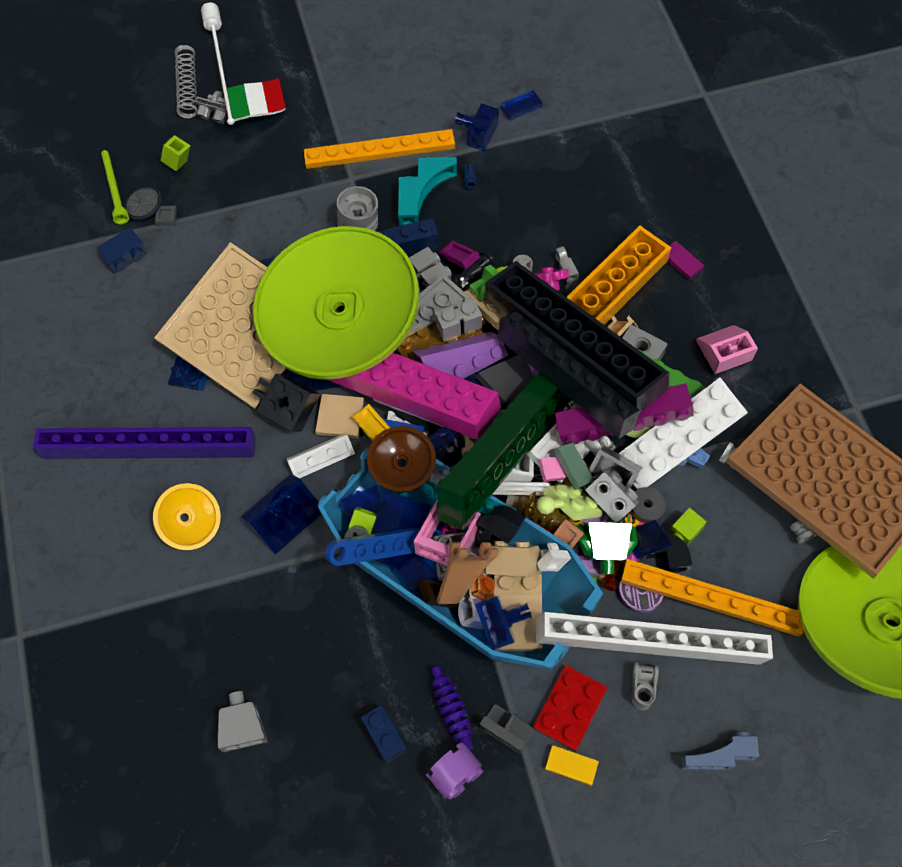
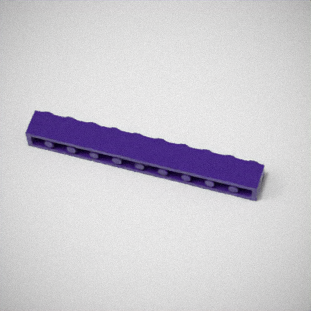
M252 427L39 428L35 432L33 449L42 459L254 457L256 437Z

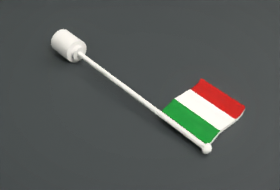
M214 3L204 4L201 8L202 19L205 29L213 33L228 114L227 123L232 125L235 121L273 115L285 111L279 78L267 82L248 83L226 88L216 31L222 25L219 8Z

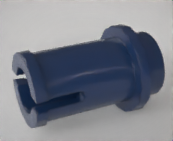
M466 164L463 166V185L467 189H474L478 184V179L475 176V166L468 164V170Z

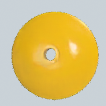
M190 483L175 485L162 493L155 503L152 516L153 525L159 538L170 547L179 550H193L207 544L215 536L221 517L220 508L214 496L205 488ZM181 514L187 515L188 519L186 522L180 519Z

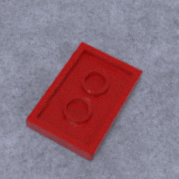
M565 665L533 726L534 730L576 752L608 687Z

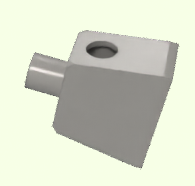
M242 691L230 693V707L219 709L218 749L222 752H227L268 742L256 705L253 702L244 703Z

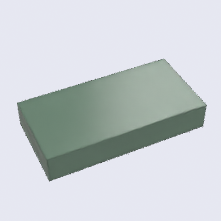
M574 443L558 447L554 450L558 461L575 490L594 482Z

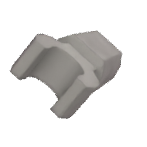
M564 247L557 248L556 252L558 254L555 257L559 263V268L568 269L569 277L565 278L566 282L575 281L578 279L579 273L572 259L568 258Z

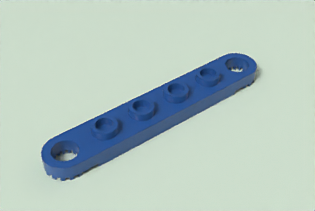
M422 527L333 540V542L331 541L326 546L325 559L335 566L415 553L414 540ZM436 528L433 536L442 535L441 530ZM340 547L341 555L334 558L335 550Z

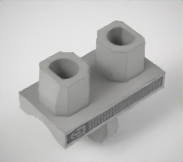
M216 91L214 95L209 94L208 100L197 97L196 103L199 105L197 115L200 118L207 120L210 113L214 112L213 120L220 124L225 123L228 114L222 92Z

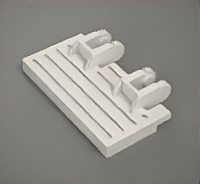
M557 423L527 453L538 466L540 459L556 457L554 450L564 446L559 436ZM603 436L594 441H581L575 447L583 459L590 451L597 455L599 449L603 446L609 447L611 441L607 436Z

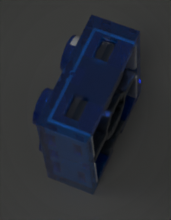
M443 427L428 436L434 446L436 459L450 468L458 464L462 459L459 437L454 430Z

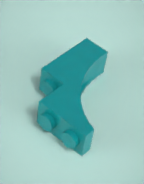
M457 157L418 158V177H399V226L419 222L420 209L428 193L442 181L457 176Z

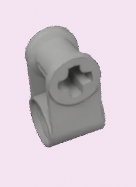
M634 662L631 702L640 711L649 709L655 700L659 675L658 665L651 667ZM638 693H645L649 697V701H641L638 698Z

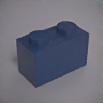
M131 227L96 247L102 259L114 274L124 270L127 266L148 254L143 242Z
M382 705L361 717L386 764L407 752L406 746Z

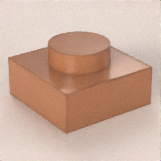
M566 518L553 535L573 548L584 532Z

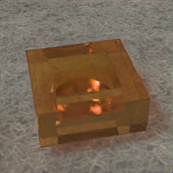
M481 573L471 586L472 596L486 603L494 601V580Z

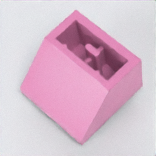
M735 325L696 339L714 374L752 361L758 349L749 332Z

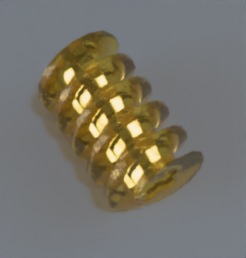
M535 491L527 497L519 512L522 513L525 510L524 516L526 518L533 515L532 521L534 523L541 519L540 526L545 527L549 524L548 530L551 532L555 528L558 529L563 521L569 518L564 512H559L560 508L554 509L550 514L540 513L537 509L538 499H535Z

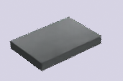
M518 355L478 372L476 376L485 388L498 392L500 404L503 407L509 405L512 400L514 401L521 389H525L531 378L535 377L531 373L528 363Z

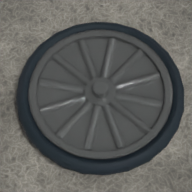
M149 186L135 190L127 198L124 206L128 211L129 218L144 220L151 217L160 208L162 195L158 189Z

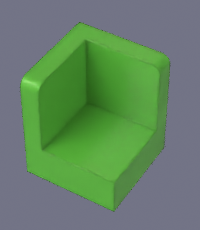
M492 265L484 268L482 279L470 284L469 289L481 301L487 298L485 283L497 275L498 271Z

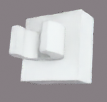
M548 543L549 550L540 551L542 558L537 562L540 571H559L571 557L568 550H559L556 543Z

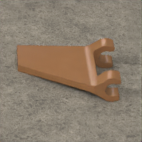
M451 542L449 546V563L436 602L438 604H458L487 565L496 558L498 549L490 548V542H482L479 548L480 556H467V548H460V542Z

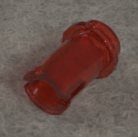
M614 561V574H606L605 578H602V587L606 590L615 591L619 587L618 581L624 568L621 562Z

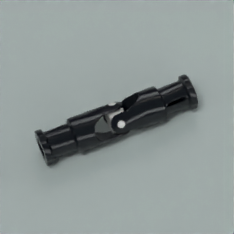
M481 252L478 260L467 269H464L461 274L453 277L451 281L464 292L470 284L476 282L483 275L485 267L495 265L493 257L488 252Z

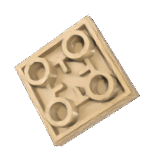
M322 394L316 435L337 437L346 433L348 438L358 439L360 427L353 420L352 416L363 409L364 398Z

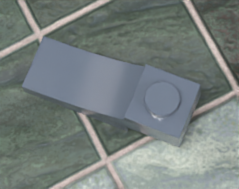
M748 732L735 733V736L728 740V745L719 750L701 755L684 756L681 759L682 769L731 770L735 767V760H755L759 757L757 736H750Z

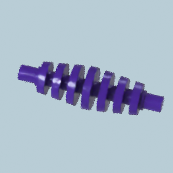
M440 666L432 668L431 671L435 678L432 682L433 689L439 688L434 692L435 698H440L437 701L438 707H443L439 711L440 715L447 716L444 718L446 725L453 723L448 729L450 733L457 732L453 736L456 742H463L469 750L474 749L470 740V736L473 735L472 729L466 730V727L470 725L469 719L462 720L468 715L467 710H461L465 707V704L462 700L457 701L461 698L458 692L452 693L456 690L454 684L447 685L451 682L449 676L443 675Z

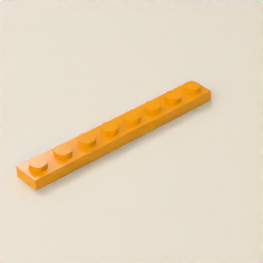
M449 129L304 149L306 169L449 150L455 149L453 130Z
M629 559L625 561L620 583L798 637L803 634L798 610Z

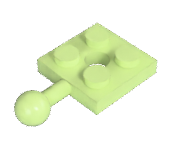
M572 484L547 486L543 493L545 496H542L537 501V509L540 513L550 514L554 509L560 508L574 521L601 517L604 512L592 497L583 492L582 488L575 490Z

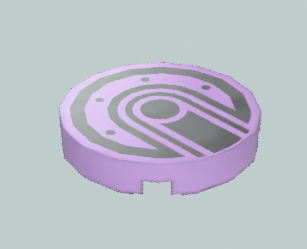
M619 583L618 593L621 601L635 612L645 613L654 610L664 597L660 594Z

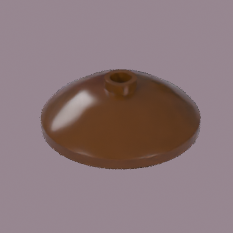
M395 426L382 431L372 441L367 454L368 469L375 482L386 490L398 493L410 492L423 486L432 476L436 464L435 449L430 439L418 429L409 426ZM400 461H405L406 465L400 467L398 463Z

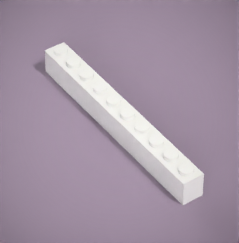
M544 612L536 619V643L555 645L558 643L561 646L757 665L773 659L771 635Z

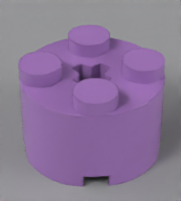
M463 742L456 745L458 749L454 753L451 750L432 766L430 769L432 772L426 774L445 799L451 800L459 796L466 789L463 786L466 782H473L483 773L481 769L482 764Z

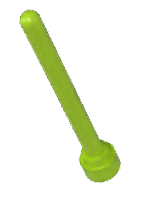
M103 150L101 155L114 204L112 212L113 221L116 224H125L129 221L128 211L122 207L109 152Z

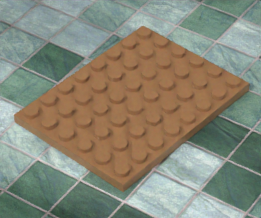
M799 384L726 460L728 465L872 578L881 571L902 545V459L802 384Z

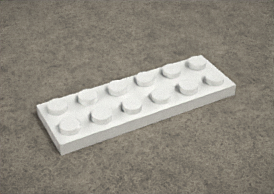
M721 378L691 399L693 417H689L684 421L675 420L661 426H655L619 453L643 467L634 482L637 490L649 487L748 413Z

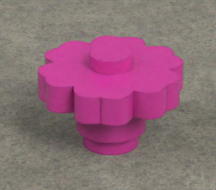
M553 267L541 268L540 272L534 273L557 291L560 290L559 280L569 277L568 269L566 268L553 269Z

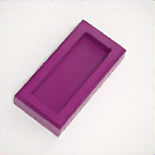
M455 241L450 242L439 252L441 258L464 269H467L480 258L477 251Z
M677 241L669 245L671 251L668 262L688 280L703 270L704 265Z

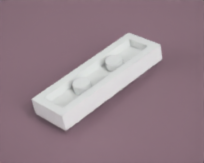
M344 433L287 458V462L295 480L354 455L355 452L348 435Z

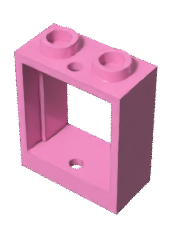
M436 501L414 540L415 554L448 566L449 546L430 539L440 522L438 520ZM477 512L466 525L469 529L461 541L460 548H467L469 550L481 528L477 525V522L481 519V513Z

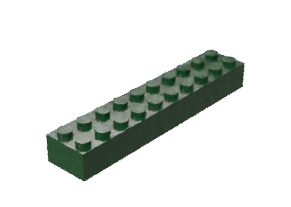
M540 373L532 377L526 388L521 389L518 397L509 403L508 408L503 413L498 415L497 420L492 426L489 425L483 436L478 438L474 446L463 454L458 464L452 466L449 474L438 482L436 487L438 492L436 505L438 520L463 530L556 419L555 413L561 412L567 406L570 398Z

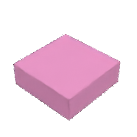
M557 457L542 458L538 461L543 482L566 478L565 471Z

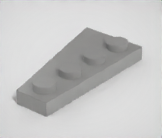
M442 274L420 293L416 319L407 337L435 323V312L451 306L457 309V304L471 300V298L448 277Z

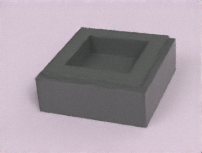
M160 206L155 215L156 226H176V206Z

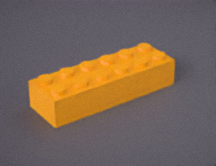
M639 225L567 298L605 325L668 261L671 247Z

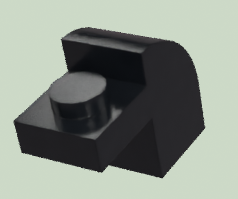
M504 505L490 508L477 522V525L481 528L476 535L479 537V540L475 546L480 548L482 542H491L494 535L509 544L519 531L526 516Z
M662 534L660 538L661 545H658L657 541L653 546L641 547L645 549H640L643 550V552L640 551L641 561L663 558L665 570L672 573L689 572L693 565L688 546L681 538L673 534Z

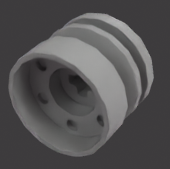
M353 186L342 191L337 198L338 227L354 226L376 231L378 228V199L370 189L360 186Z

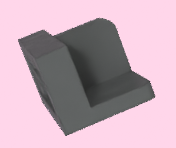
M496 704L480 723L481 730L518 754L522 753L534 733V728L518 719L517 714H511Z

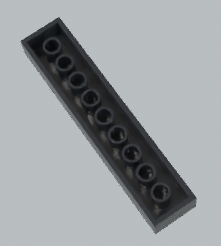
M513 262L485 283L487 300L506 315L515 311L519 312L636 406L640 412L669 390L670 373L519 262Z

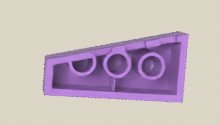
M493 332L467 337L464 340L450 341L439 346H429V348L423 350L417 349L412 351L417 362L462 379L508 356L504 343Z

